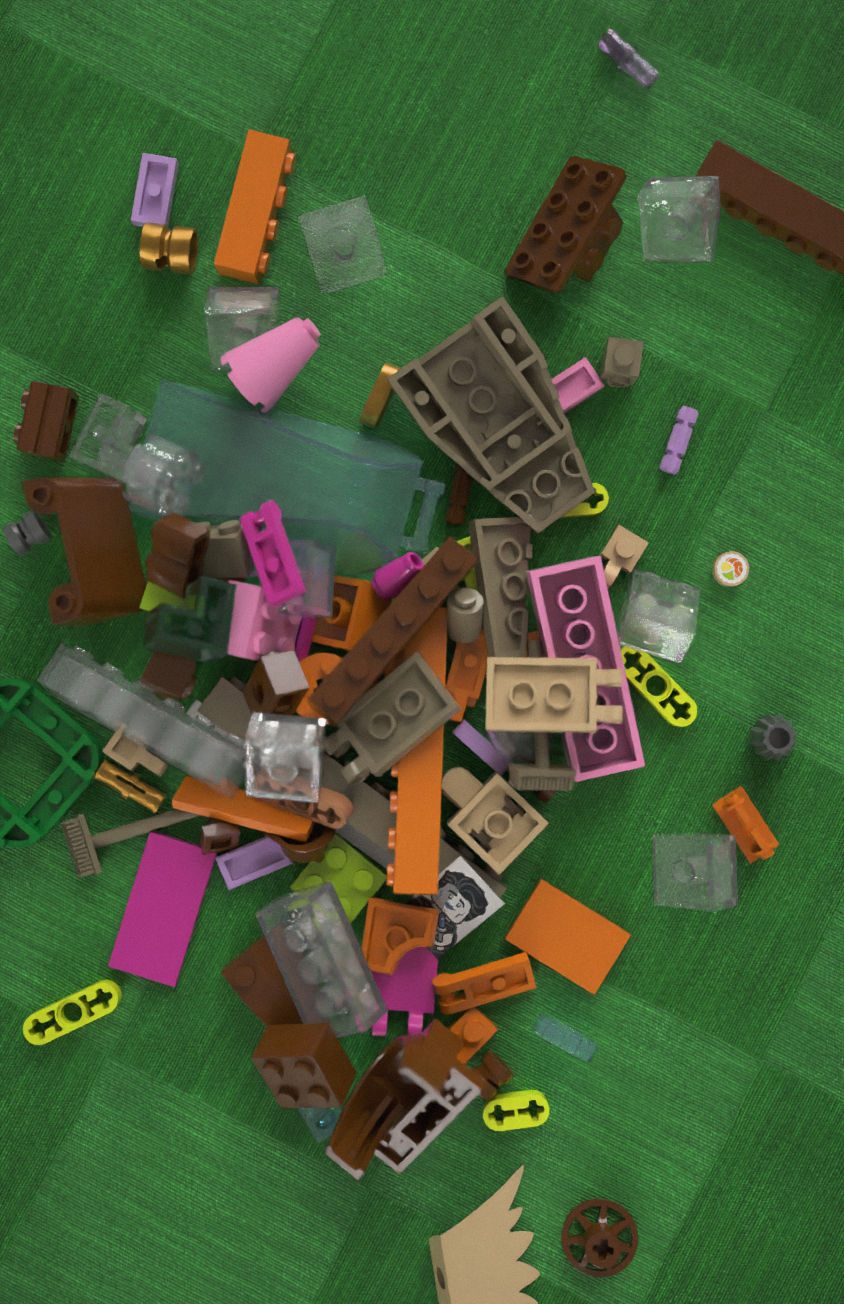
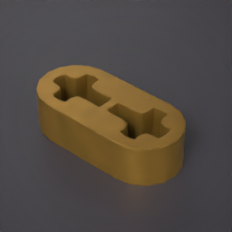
M387 362L384 364L363 408L359 422L374 429L378 427L395 392L386 379L400 370V368Z

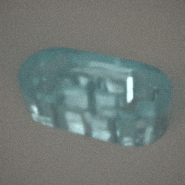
M544 1013L539 1014L532 1027V1030L543 1039L587 1062H591L599 1047L591 1038Z

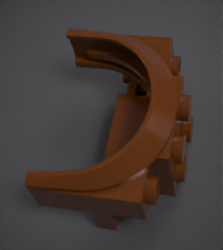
M436 1018L422 1033L402 1035L391 1041L367 1068L345 1103L328 1143L326 1155L357 1180L365 1173L373 1154L400 1174L483 1089L485 1081L457 1059L464 1041Z

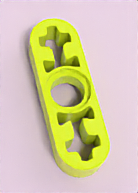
M637 645L622 647L620 650L623 664L627 661L624 657L626 652L630 655L637 653L639 658L636 662L642 669H646L648 664L652 667V670L646 672L639 682L635 679V676L640 675L639 671L634 667L627 669L624 667L628 682L668 723L679 727L690 725L697 716V706L693 699L643 648ZM654 675L661 677L665 682V690L659 696L651 695L646 688L648 679ZM672 690L677 694L672 696L671 699L678 705L686 703L688 706L685 709V713L688 715L685 719L672 716L675 713V709L669 702H666L663 707L659 704L660 701L670 696Z
M104 979L37 1010L24 1022L23 1034L26 1040L34 1045H43L109 1014L121 1002V988L116 982ZM100 989L104 993L111 992L112 998L108 1001L109 1005L105 1001H101L90 1008L89 1001L95 999L101 993ZM67 1003H76L80 1006L82 1010L80 1020L70 1021L65 1017L64 1007ZM55 1016L57 1023L44 1031L45 1035L42 1031L35 1032L34 1026L38 1021L44 1023Z

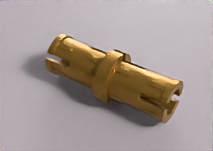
M107 759L104 760L94 779L120 792V797L125 800L129 797L154 813L157 812L167 795L140 780L141 776L137 773L131 775L110 763Z

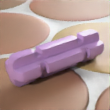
M682 406L679 409L676 418L678 423H675L665 449L667 455L665 454L662 458L660 470L669 474H676L679 471L682 463L680 458L685 455L693 431L691 426L695 425L698 417L697 410L687 406Z

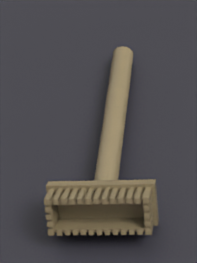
M528 641V658H543L542 641ZM533 732L535 764L509 763V784L517 790H572L573 777H576V770L567 764H550L548 732Z
M173 809L92 836L90 835L84 814L75 816L71 820L60 823V825L62 826V831H64L63 834L65 835L67 847H69L68 850L71 860H73L72 863L74 864L75 873H77L76 876L79 878L102 872L95 849L200 815Z

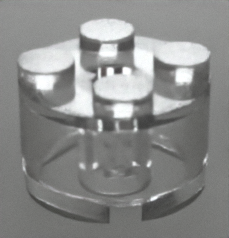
M150 435L146 438L151 441L145 446L138 444L126 462L122 482L127 484V492L122 491L123 496L127 501L162 517L172 512L183 516L189 509V497L195 484H198L203 478L204 465L198 462V457L194 452L157 435Z

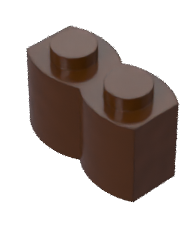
M172 512L164 518L157 520L151 530L153 550L146 559L147 580L184 599L196 591L201 582L204 570L203 559L208 549L210 531Z

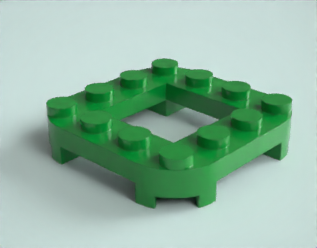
M5 678L0 680V731L15 715L63 757L61 759L63 762L22 809L0 792V846L23 848L43 840L96 780L94 777L105 759V754L102 752L103 749L96 736L38 685L26 679Z

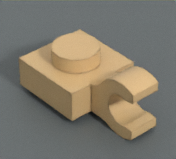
M621 525L616 527L599 555L608 561L603 569L607 589L615 581L620 569L628 574L631 573L648 545L647 541Z
M121 723L102 751L132 772L141 764L161 777L168 767L165 762L148 752L153 742L124 723Z

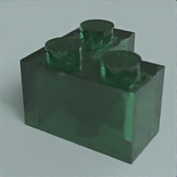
M201 576L187 586L184 608L165 603L157 605L147 613L142 648L213 663L226 656L228 653L237 584Z

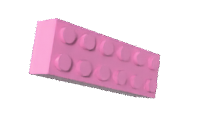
M592 556L525 571L540 641H542L544 658H597V669H623L622 687L597 686V706H623V721L621 723L597 722L596 733L560 732L567 765L576 770V777H573V780L578 782L644 767L645 762L601 556Z

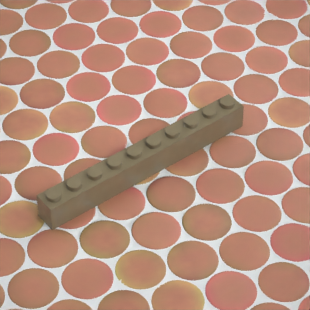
M235 675L231 680L228 677H221L197 711L274 769L346 796L353 805V813L347 823L395 858V849H388L389 827H396L397 813H390V798L388 796L391 794V791L377 780H374L372 784L366 780L358 785H355L353 781L348 783L341 770L351 761L346 759L342 763L332 754L329 755L321 744L323 740L318 738L314 742L304 735L307 728L293 718L286 723L257 729L243 695V690L247 683ZM440 828L438 874L461 856L500 898L507 889L505 883L501 881L504 875L502 873L499 875L488 864L485 867L479 865L473 860L476 856L473 851L460 842L455 847L445 839L448 833Z

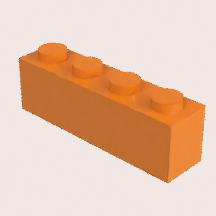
M248 129L214 261V266L219 275L259 284L261 274H267L270 264V254L267 253L269 242L276 240L279 228V221L275 220L278 208H284L288 189L284 186L287 174H293L296 163V154L292 153L289 139Z

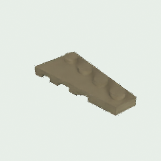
M519 517L474 519L468 522L472 554L478 559L475 564V574L478 592L483 597V627L488 657H525L529 611L525 609L526 594L530 593L525 571H528V560L532 559L533 544H529L530 529L532 528Z

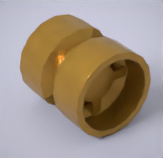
M146 222L143 226L140 240V262L142 268L163 271L169 266L173 273L192 275L196 268L198 256L197 230L195 228L175 226L170 231L165 224Z

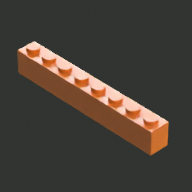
M440 607L405 647L404 651L396 658V668L415 652H418L445 686L447 608ZM444 724L392 766L391 777H398V791H391L390 813H397L396 827H389L388 849H395V864L387 865V886H394V894L438 895Z

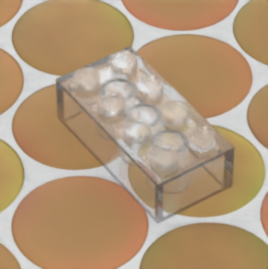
M332 881L278 896L255 913L303 1024L329 1022L338 1038L366 1032L388 1012Z

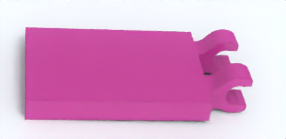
M416 947L409 950L400 960L396 973L393 975L367 970L364 1008L374 1009L372 1035L386 1036L388 1010L409 1011L407 1034L422 1033L423 1013L434 1014L435 990L432 980L437 976L438 959L427 947Z

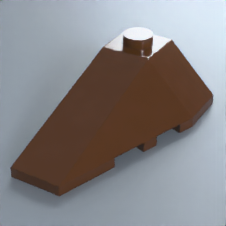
M280 921L226 963L221 970L222 975L240 998L266 1026L329 1022L320 1001L315 981L307 965L304 950Z

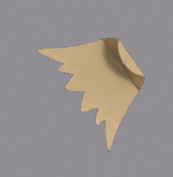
M524 1165L494 1195L464 1220L442 1235H434L429 1238L439 1304H538L529 1295L520 1293V1290L536 1280L540 1272L529 1264L517 1261L531 1243L534 1234L529 1231L510 1232V1229L515 1225L523 1210L522 1207H518L509 1211V1208L518 1190Z

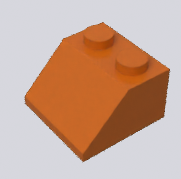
M330 575V582L324 588L311 642L350 651L389 607L392 599L386 600L380 597L374 590L372 582Z

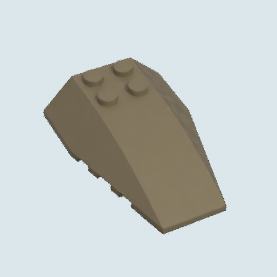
M502 296L475 315L467 325L419 359L415 358L386 380L426 437L536 533H539L594 494L595 490L580 450L575 444L569 421L565 417L559 402V395L555 384L552 383L544 355Z

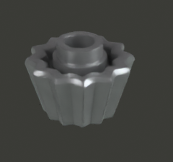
M767 713L763 719H756L755 727L750 729L752 738L749 743L755 747V754L762 755L765 761L773 758L779 762L783 756H790L791 748L797 745L794 739L797 731L792 728V720H784L781 713L776 716Z

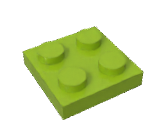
M335 832L334 838L327 845V849L324 852L323 861L321 863L310 861L290 888L344 932L368 903L369 898L373 897L386 881L387 874Z

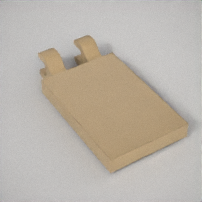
M487 657L486 731L596 733L597 722L621 723L623 721V706H597V686L622 687L623 669H597V658Z

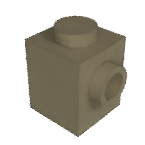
M608 337L603 347L599 375L602 382H608V385L625 388L629 385L633 386L639 377L644 342Z

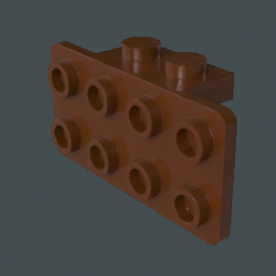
M577 156L570 157L505 269L506 274L512 279L553 293H559L563 290L573 271L579 279L590 282L595 272L602 266L607 251L613 241L619 236L621 227L624 224L612 203L626 180L627 175L622 168Z

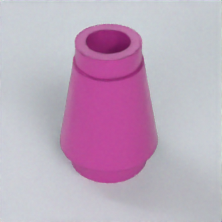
M410 551L406 555L376 569L375 576L371 580L376 593L386 600L396 598L423 568L421 558L416 553Z

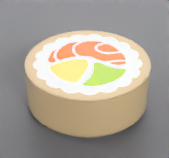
M725 552L715 559L712 566V574L719 584L733 587L745 581L749 574V563L738 552Z

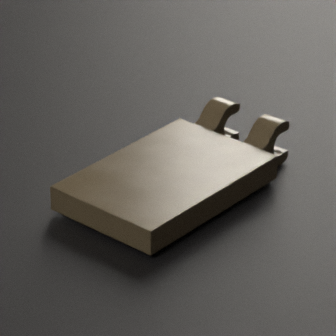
M415 652L367 692L340 722V729L327 737L321 744L329 755L334 753L337 758L347 752L351 744L354 746L360 756L341 770V773L348 783L353 781L355 785H358L368 777L370 771L374 776L380 777L459 712L461 707L423 656Z

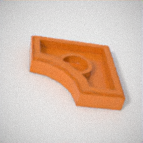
M370 897L358 968L388 975L395 974L400 960L409 950L416 947L434 946L439 910Z

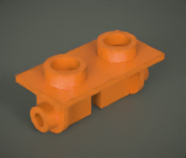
M739 786L712 804L750 864L760 857L762 860H765L775 853L773 849L780 844L742 786Z

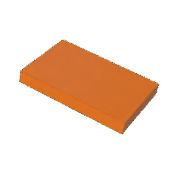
M540 878L504 938L595 995L631 934Z

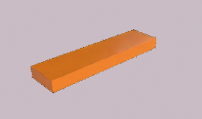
M185 776L172 799L174 809L307 842L316 823L264 803L253 792L190 776Z

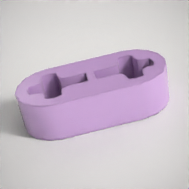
M464 719L452 731L453 734L501 777L508 770L509 763L512 762Z

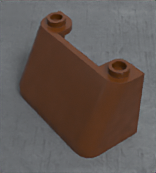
M37 478L22 482L26 501L34 512L39 514H58L72 583L56 587L49 597L52 624L89 626L142 612L143 609L139 607L146 589V582L124 486L119 481L110 478Z

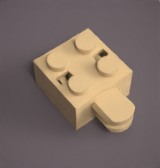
M462 767L451 768L442 778V791L444 795L459 808L447 820V825L499 875L549 824L496 771L483 784L467 769ZM511 798H513L518 804L516 805V804L511 800ZM474 837H476L481 843L479 844V843L474 839Z

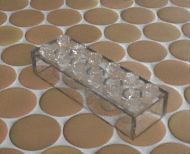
M60 644L37 679L54 698L226 797L233 799L254 764L249 754L250 750L245 747L247 743L229 732L224 737L214 729L216 725L200 715H197L195 719L191 718L184 712L185 708L168 697H166L164 702L153 694L154 690L138 680L131 684L122 677L124 673L111 664L105 662L103 667H101L92 660L93 655L83 648L75 645L73 649H70Z

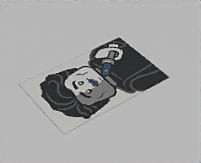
M461 856L438 874L437 896L414 895L406 902L407 904L439 910L434 946L427 947L437 959L505 904Z

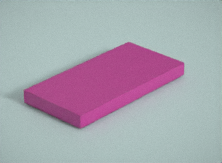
M155 831L149 833L108 967L172 987L177 985L218 852L203 855L200 845Z

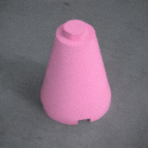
M296 317L226 352L221 356L220 360L223 366L227 362L229 363L232 371L227 375L241 394L253 406L258 402L263 404L261 411L267 413L273 408L319 348L320 343L317 338L321 334L310 319L307 318L303 321Z

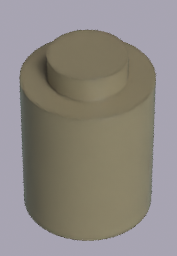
M457 589L448 597L447 633L451 639L460 643H470L477 640L482 633L483 597L474 589Z

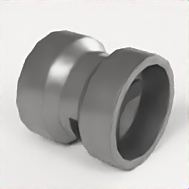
M32 509L23 514L22 520L17 523L10 522L2 527L7 541L21 557L31 552L32 546L35 544H44L52 539L45 522Z

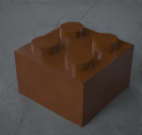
M329 1022L268 1025L251 1057L281 1108L342 1107L356 1076V1071Z

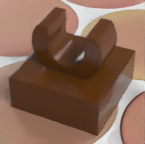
M209 818L206 821L207 825L202 826L200 846L203 855L237 848L240 834L237 824Z

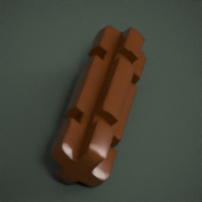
M456 463L454 472L457 474L453 476L449 505L451 507L447 509L446 523L462 526L466 515L464 508H467L472 479Z

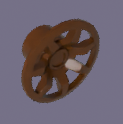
M596 1198L584 1201L572 1209L564 1221L561 1241L567 1259L577 1270L593 1277H607L619 1273L632 1261L638 1246V1232L632 1216L624 1207L608 1199ZM600 1206L598 1220L595 1224L581 1213L589 1207ZM607 1207L618 1211L624 1219L613 1223L611 1226L608 1225ZM575 1217H577L584 1227L585 1233L584 1235L568 1236L569 1227ZM628 1225L631 1230L630 1245L619 1240L617 1236ZM569 1244L584 1246L585 1252L580 1261L572 1254ZM621 1251L627 1252L623 1260L614 1265L619 1260ZM590 1262L591 1264H593L594 1266H596V1267H598V1268H605V1269H593V1268L587 1267L586 1265Z

